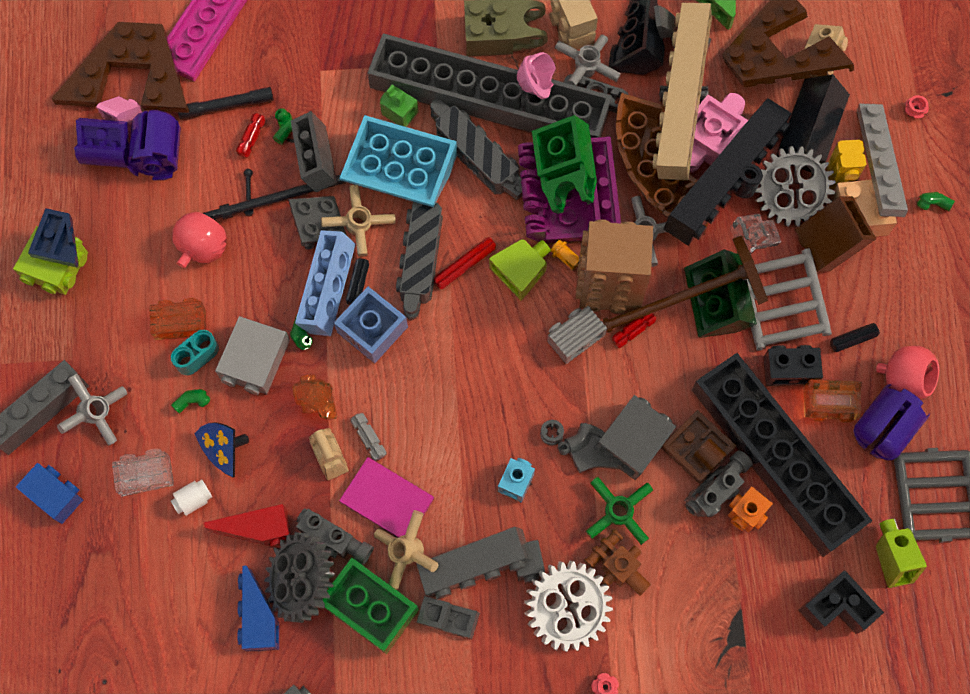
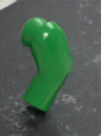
M927 192L919 196L920 199L917 201V206L923 210H928L931 204H935L949 212L955 200L939 192Z

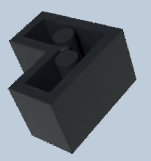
M845 570L837 574L798 610L817 631L826 627L834 618L839 616L855 634L865 631L884 613Z

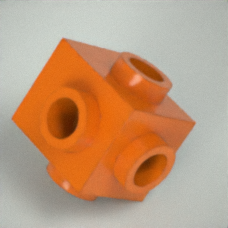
M751 486L743 497L738 494L729 504L732 511L727 516L731 518V523L741 531L745 529L749 533L754 527L759 530L768 519L765 513L773 503Z

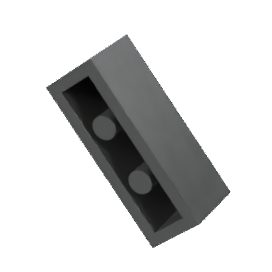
M312 111L291 120L301 179L315 192L336 184L337 180L326 125Z

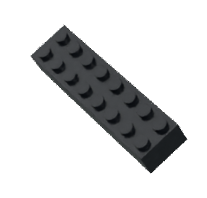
M738 353L695 382L692 388L693 393L736 445L737 449L744 452L753 463L752 468L822 557H825L873 521Z

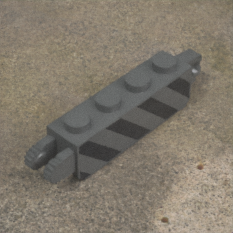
M438 98L432 100L430 104L432 110L431 117L436 122L437 136L457 141V157L494 194H502L505 191L516 200L522 197V179L519 176L518 163L513 158H508L503 153L501 146L495 141L492 142L487 137L486 132L481 126H475L464 110L460 111L455 105L449 107L443 100Z
M413 202L412 209L407 210L406 223L410 225L409 232L405 231L403 236V246H406V252L401 254L400 269H403L402 277L397 278L396 292H400L401 301H404V314L406 318L411 320L417 319L421 303L426 304L432 300L433 279L435 277L443 221L442 207L438 203L431 207Z

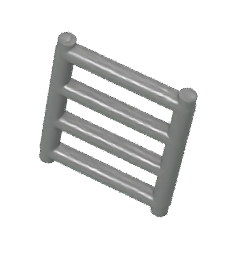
M809 248L802 250V254L755 264L757 272L760 274L804 263L807 277L768 285L763 288L766 296L810 286L813 298L810 301L757 312L756 298L748 282L757 325L751 327L757 351L765 349L766 345L821 333L823 336L832 334L814 259ZM816 310L819 324L763 336L760 322Z

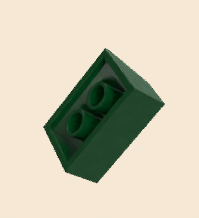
M723 249L684 267L688 288L737 270L738 266L742 265L738 253ZM739 279L690 298L697 333L700 338L737 333L757 325L747 280Z

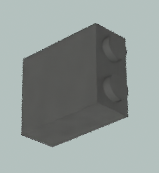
M634 395L593 449L632 479L636 480L676 426L667 415L658 413L651 408V404L646 399L638 398Z

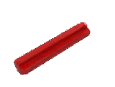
M490 237L485 238L436 275L433 279L435 285L439 289H444L496 249L495 242Z

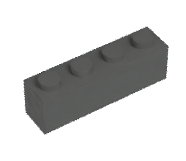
M65 360L0 413V449L6 454L10 455L78 397L68 380L69 377L78 373ZM78 374V376L80 377L81 381L83 382L84 386H85L86 389H87V388L89 387V385H88V384L85 382V380Z
M512 527L431 558L438 563V568L435 572L429 571L418 563L416 565L425 595L441 599L452 594L451 590L458 587L461 590L476 586L475 581L483 578H485V581L496 579L501 576V571L510 569V572L523 569L526 567L525 563L533 559L523 529Z

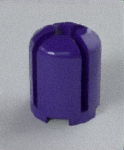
M158 110L144 111L134 117L131 124L127 165L131 173L138 176V172L153 176V180L172 178L173 172L178 168L181 127L175 117Z
M891 384L885 385L881 390L880 394L854 426L853 434L858 444L863 449H866L896 415L897 418L870 452L874 457L887 461L894 460L900 456L930 416V413L926 416L921 408L923 402L917 396L906 389H903L901 392L890 389L889 386Z

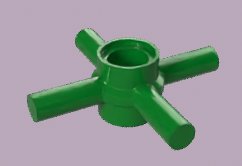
M599 477L592 480L590 484L607 504L605 507L606 515L585 531L587 535L593 539L613 523L615 525H625L641 545L644 544L649 537L632 518L634 515L633 506L653 491L651 485L646 482L626 498L624 496L615 497ZM616 505H621L626 509V515L617 516L612 508Z

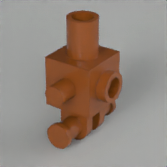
M613 529L607 538L603 537L600 540L601 545L599 547L595 545L592 548L593 553L588 558H585L584 562L594 569L595 565L602 560L604 564L601 569L606 573L603 576V584L610 586L615 582L621 587L626 582L641 596L651 585L637 571L641 563L636 558L641 554V551L635 545L629 551L622 545L616 549L614 546L623 537L617 530ZM609 552L612 555L608 557L606 553Z

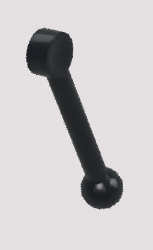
M245 169L243 173L246 177V201L251 200V177L253 175L251 169ZM254 210L245 211L244 214L250 217L254 214Z

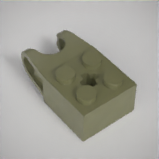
M464 0L467 56L513 54L514 51L543 46L548 41L547 33L541 29L530 27L526 23L544 16L546 11L545 5L536 0Z

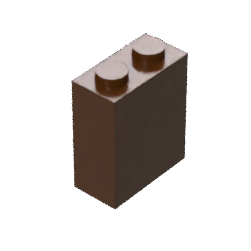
M839 196L795 229L799 243L805 249L809 248L811 250L817 272L833 270L876 240L853 196Z

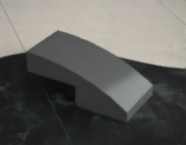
M654 6L656 27L660 38L670 37L672 41L673 32L678 30V27L675 25L676 17L664 7Z
M424 596L417 623L450 634L473 639L480 613L475 610L452 605L446 601Z

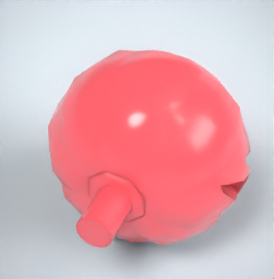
M200 212L183 215L176 221L172 232V242L182 254L177 264L182 268H186L190 260L208 264L219 259L226 248L225 241L227 236L224 228L215 220Z
M904 346L892 354L888 364L878 363L876 372L886 375V384H891L889 386L890 389L899 392L906 389L922 401L929 397L937 386L939 363L935 355L924 347Z

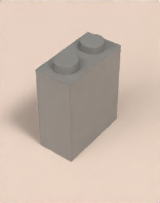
M239 316L215 370L221 379L220 381L231 387H235L236 384L243 386L245 391L258 395L259 392L267 395L290 342L287 332Z

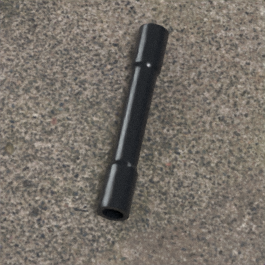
M271 87L251 90L248 93L188 103L189 113L178 112L180 120L201 116L205 113L274 101Z

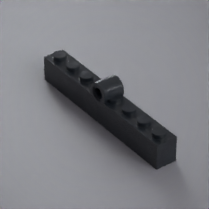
M767 98L669 214L663 230L689 246L694 238L699 240L707 229L705 226L707 222L712 224L720 212L718 209L720 207L724 209L732 198L730 195L732 192L740 198L752 197L763 178L761 169L755 163L760 165L768 153L766 150H772L778 142L779 138L777 136H783L790 126V123L787 121L792 113Z

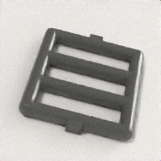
M927 448L925 452H904L895 458L894 466L903 528L910 529L916 541L939 540V543H950L952 539H969L970 528L915 530L913 514L970 512V451H938V448ZM962 461L964 476L907 478L905 463ZM966 486L968 502L911 504L909 488Z

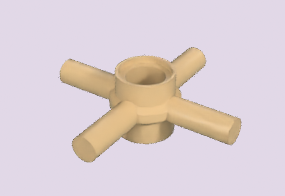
M351 185L349 189L352 209L348 211L346 216L321 217V227L346 226L347 230L356 237L358 256L364 257L368 255L365 232L369 230L371 225L395 224L396 218L395 214L371 215L366 207L361 206L359 186ZM353 218H360L364 223L358 224Z
M413 511L405 535L396 538L381 528H378L374 533L376 539L388 545L389 558L396 562L389 581V585L394 589L399 588L405 567L408 564L416 562L431 572H435L438 568L436 561L423 554V544L416 538L423 517V513L420 511Z

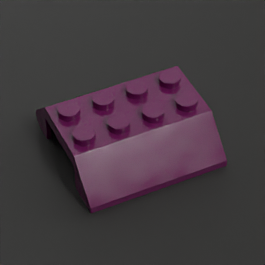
M611 137L591 138L597 178L593 203L587 204V202L582 201L579 192L575 188L567 195L564 211L560 214L551 210L548 199L542 190L541 179L537 174L533 142L518 145L519 164L521 167L527 168V170L520 173L521 179H523L521 180L524 210L533 213L525 217L527 238L536 241L543 240L546 244L556 243L559 240L562 242L582 241L583 230L588 231L589 221L607 220L610 223L621 224Z

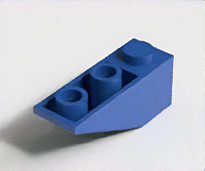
M242 566V573L238 575V588L242 590V601H238V616L242 617V628H238L237 633L238 645H242V649L247 652L279 650V621L274 611L271 610L272 608L267 602V598L252 570L247 566Z

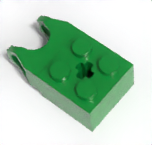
M573 115L533 130L532 137L537 174L541 179L542 190L548 199L551 210L557 214L563 213L567 195L575 188L579 192L582 201L587 202V204L593 203L597 178L589 124Z

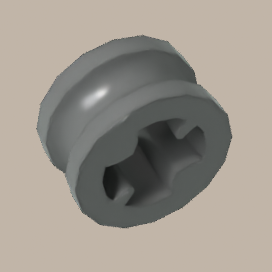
M548 420L542 425L540 435L544 443L553 446L563 439L564 428L560 422ZM551 427V430H553V427L558 429L557 437L554 438L553 435L552 438L548 437L547 428Z

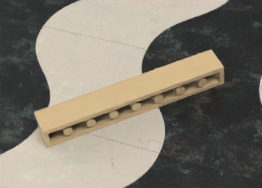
M682 3L680 13H676L675 25L678 27V30L673 32L672 45L675 49L670 52L669 66H672L671 71H667L666 86L669 87L668 92L664 91L663 94L665 112L660 113L659 123L660 127H662V132L657 133L656 147L659 148L658 154L653 156V169H657L658 179L688 180L712 21L711 3Z

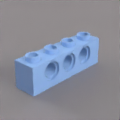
M321 230L295 321V324L309 334L331 336L356 245L341 231Z

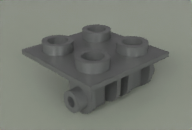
M334 196L288 200L301 245L306 250L315 247L314 243L318 242L321 230L341 231L346 234L344 226L321 227V217H340Z

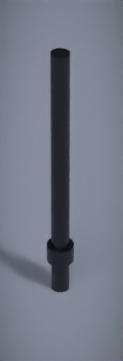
M336 175L337 183L327 188L344 184L345 181H341L340 175ZM307 184L237 204L229 205L227 203L220 205L219 209L204 212L203 214L213 220L220 218L225 220L232 218V215L315 191Z

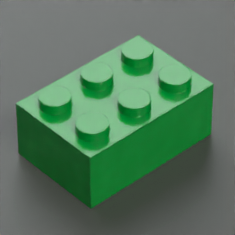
M353 558L349 560L332 583L333 587L328 588L327 592L330 598H323L326 610L386 655L419 611L415 603Z

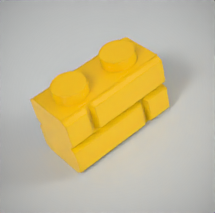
M845 140L837 143L826 167L827 171L834 172L828 177V180L836 181L835 184L829 185V188L833 190L838 183L858 180L867 165L865 154H863V141Z

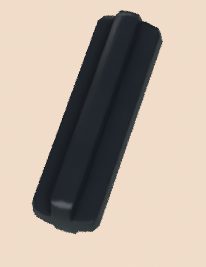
M357 258L355 261L346 296V303L348 305H351L363 292L369 268V261L366 259Z
M871 323L832 338L830 345L834 352H839L877 337L880 331L875 323Z

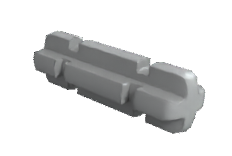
M363 413L356 414L351 418L353 427L355 429L358 428L357 433L366 449H370L369 454L374 461L382 459L387 454L383 445H379L380 440L371 425H367L368 420Z

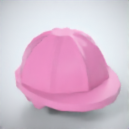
M541 52L532 56H526L523 59L517 72V81L523 91L536 95L541 99L549 97L551 88L554 85L551 82L555 72V64L548 54Z

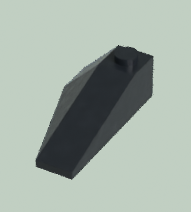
M630 0L625 13L628 17L624 27L619 28L617 33L620 36L618 44L613 45L610 51V68L617 72L645 75L663 66L665 46L664 40L660 38L656 27L654 6L658 5L657 0Z

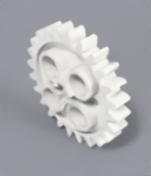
M569 560L566 568L564 562L558 561L557 570L553 565H548V574L539 571V575L542 578L540 582L532 579V583L536 586L535 590L527 589L526 591L532 595V599L524 601L525 604L531 606L530 610L524 612L525 615L533 617L529 621L528 626L531 628L537 627L533 634L537 637L543 635L541 642L547 645L551 641V647L556 650L561 644L562 650L568 652L571 644L572 648L578 651L579 642L589 647L588 638L591 637L597 641L598 636L595 632L597 630L601 632L606 631L601 625L602 621L610 622V619L605 616V612L613 611V608L606 605V602L610 601L612 597L604 595L609 586L605 584L599 585L603 577L600 575L593 577L595 569L589 568L586 570V564L579 563L576 568V563ZM578 580L580 584L579 590L572 594L570 586L574 581ZM560 583L562 585V591L564 593V596L558 589V584ZM554 592L556 601L553 605L547 606L546 597ZM566 599L573 602L569 605L571 612L564 609L568 606ZM589 605L591 612L587 618L583 619L581 611L585 606ZM565 617L567 619V626L565 629L558 631L557 623L561 618ZM574 617L578 620V628L575 627Z

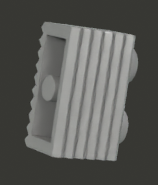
M589 306L582 310L580 308L575 309L568 316L569 320L563 324L560 322L556 323L548 331L550 334H548L547 342L565 364H568L606 334V325L600 321Z

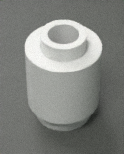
M201 479L198 482L193 481L172 493L175 498L171 500V503L178 514L184 512L187 516L208 503L207 500L211 499L212 495Z

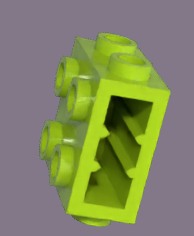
M36 226L13 270L20 276L19 280L27 285L33 286L35 283L42 286L41 288L48 293L55 295L56 292L66 295L68 290L74 286L80 267L85 265L88 251L82 245L83 242L75 237L78 257L77 268L33 258L28 252L38 228Z

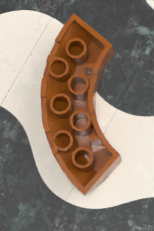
M621 93L616 116V138L623 165L640 193L657 210L669 217V214L698 180L691 175L688 180L658 179L657 169H653V156L658 154L659 148L656 147L657 133L662 132V127H660L659 123L660 113L665 112V106Z

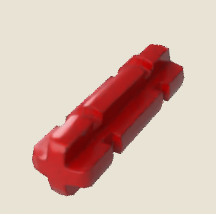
M254 113L252 115L251 123L247 125L241 138L242 142L236 148L239 156L249 157L252 151L250 148L254 147L261 132L259 129L263 128L265 123L264 116Z
M652 313L632 321L623 328L622 332L619 331L613 335V343L618 348H622L627 344L628 340L631 341L646 330V326L650 327L654 324L656 316Z

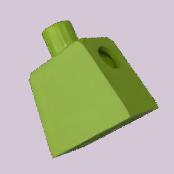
M521 239L489 258V268L521 301L545 274L547 263L543 257L551 252V250L543 240L531 247L524 239Z
M895 519L882 521L879 525L883 535L876 544V550L887 587L892 588L912 584L927 567L914 535L908 528L899 530Z

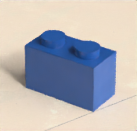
M37 462L17 484L16 488L50 517L63 524L83 501L77 495L80 489L69 480L65 484L59 480L58 477L61 474L52 466L48 465L45 468Z

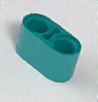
M199 330L174 349L171 354V361L179 373L186 376L192 375L217 355L219 345L211 332ZM211 341L208 347L200 348L203 342ZM190 357V361L187 364L180 365L183 358Z

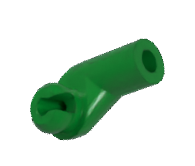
M280 108L275 112L279 130L272 137L280 145L292 133V115L284 108Z
M296 314L290 337L299 349L307 350L312 345L313 340L305 330L295 324Z
M203 389L187 390L171 406L180 414L191 403H197L200 407H205L210 402V397Z

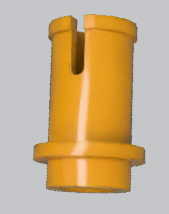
M559 240L551 248L552 256L554 258L558 257L573 271L578 266L579 256L566 246V241L562 242Z

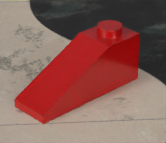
M283 504L204 522V527L210 533L261 545H270L271 548L280 547V540H287V535H292L288 512Z

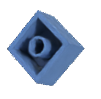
M369 286L334 322L337 333L374 364L408 328L406 316Z

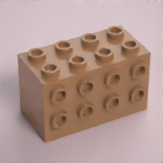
M607 220L589 221L588 231L583 230L577 270L576 299H580V308L589 306L593 312L610 310L615 314H623L642 306L651 276L653 226L636 225L633 222H622L620 224L610 223Z

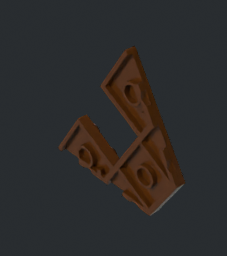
M770 0L722 53L723 61L744 88L758 84L775 83V79L791 77L792 80L810 78L814 75L825 76L828 71L849 69V72L854 71V64L830 36L788 58L783 56L769 37L808 17L807 10L798 0Z
M118 22L52 97V101L57 105L96 107L101 103L111 67L150 69L141 101L143 110L189 113L177 67L172 57L171 47L167 40L166 30L162 24Z

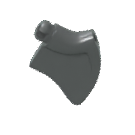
M581 423L577 434L558 443L559 453L563 456L569 454L579 473L592 468L619 469L593 449L605 434L603 430L596 426Z

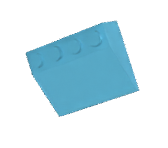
M364 115L340 175V180L434 207L457 158V141Z

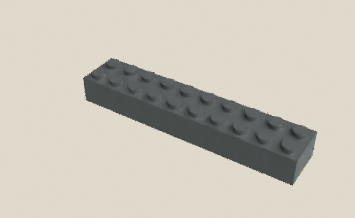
M384 33L367 73L369 85L372 89L386 92L393 84L419 102L431 104L432 100L438 98L443 100L449 107L455 105L460 111L464 110L470 116L531 133L535 129L576 115L589 124L591 138L601 137L612 95L551 79L554 85L551 88L550 95L546 99H541L522 90L517 81L518 70Z

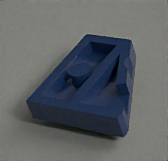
M45 208L28 254L33 258L77 268L78 257L71 215Z

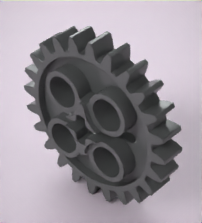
M295 532L294 535H287V540H280L281 548L274 547L276 556L269 557L272 565L271 567H266V571L270 575L264 579L265 582H269V587L265 589V592L271 593L267 602L274 603L271 610L278 612L277 617L284 618V621L303 623L304 620L310 621L311 615H319L318 608H325L323 598H330L327 588L333 587V584L329 582V578L333 577L335 573L329 572V568L334 562L327 560L331 555V551H325L327 544L320 542L321 538L314 536V534Z

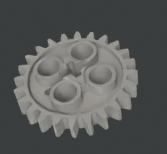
M790 146L788 154L783 149H779V157L772 153L770 154L771 163L765 160L762 162L766 169H761L763 178L760 182V188H757L755 193H760L761 196L755 201H763L764 205L760 208V211L768 209L767 218L776 215L775 223L777 224L782 219H785V226H789L792 220L795 226H800L801 219L804 222L807 221L809 216L812 217L817 211L824 208V203L830 204L832 202L827 196L835 194V191L829 189V185L835 184L836 181L828 180V177L834 172L825 171L829 163L821 164L819 162L822 157L821 154L813 158V149L804 154V148L801 146L797 153H795L793 146ZM791 165L795 166L794 182L795 184H799L800 186L799 189L795 190V196L798 203L797 209H795L793 205L794 191L792 189H789V185L793 183L792 172L790 169ZM803 166H807L811 170V176L808 180H804L800 176V169ZM778 169H783L786 172L787 177L783 183L775 179V172ZM805 191H810L813 194V201L809 205L802 201V194ZM781 193L786 194L789 199L785 207L777 204V197Z

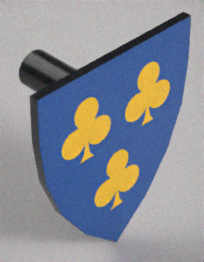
M219 422L201 426L195 432V436L205 455L219 470L231 477H235V448L248 444V436L242 434L235 437V429Z

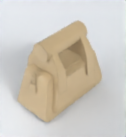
M330 428L318 430L309 437L310 445L328 481L349 471Z

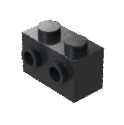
M777 345L768 349L763 357L766 386L818 385L823 378L820 348H812L810 345L786 348V346Z

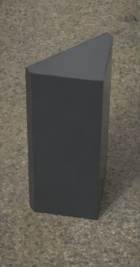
M833 74L804 79L788 122L790 126L783 135L779 149H783L786 154H788L790 146H793L795 153L802 146L804 154L813 149L812 157L815 158L821 154L822 157L819 162L821 164L826 162L850 96L849 92ZM803 166L801 168L803 170L811 172L810 168L807 166Z

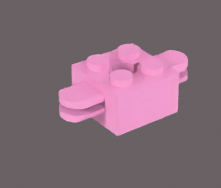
M729 93L721 102L707 95L700 103L689 173L698 170L704 161L711 165L748 122L747 119L741 116L745 107V101L740 95Z

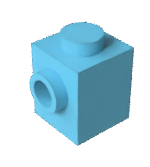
M511 458L498 485V492L522 503L533 479L535 468L531 467L532 464L524 459L518 458L514 460Z

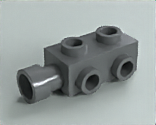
M736 451L730 457V462L726 466H719L713 473L707 476L703 483L689 493L688 497L684 500L686 502V509L697 517H712L721 510L720 505L725 500H729L738 494V488L744 483L740 474L747 472L753 466L751 459L744 452Z
M304 508L296 520L298 523L297 529L301 533H310L320 537V542L327 544L325 551H331L330 556L334 559L337 555L345 559L346 555L350 554L354 557L353 559L364 565L374 550V547L367 542L361 543L351 534L310 509Z

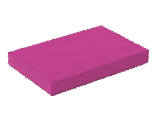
M367 457L339 502L398 538L406 534L413 511H420L424 516L432 504L434 496Z

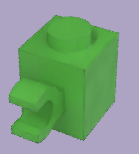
M393 84L380 99L382 115L397 125L407 127L419 112L417 100Z

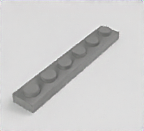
M859 104L857 114L880 216L905 217L908 208L884 107L879 104Z

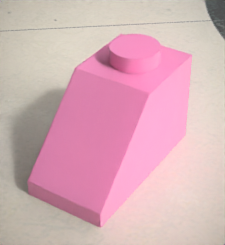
M119 96L99 103L96 108L104 120L127 122L128 140H130L132 120L138 113L142 112L141 106L132 99L126 100Z

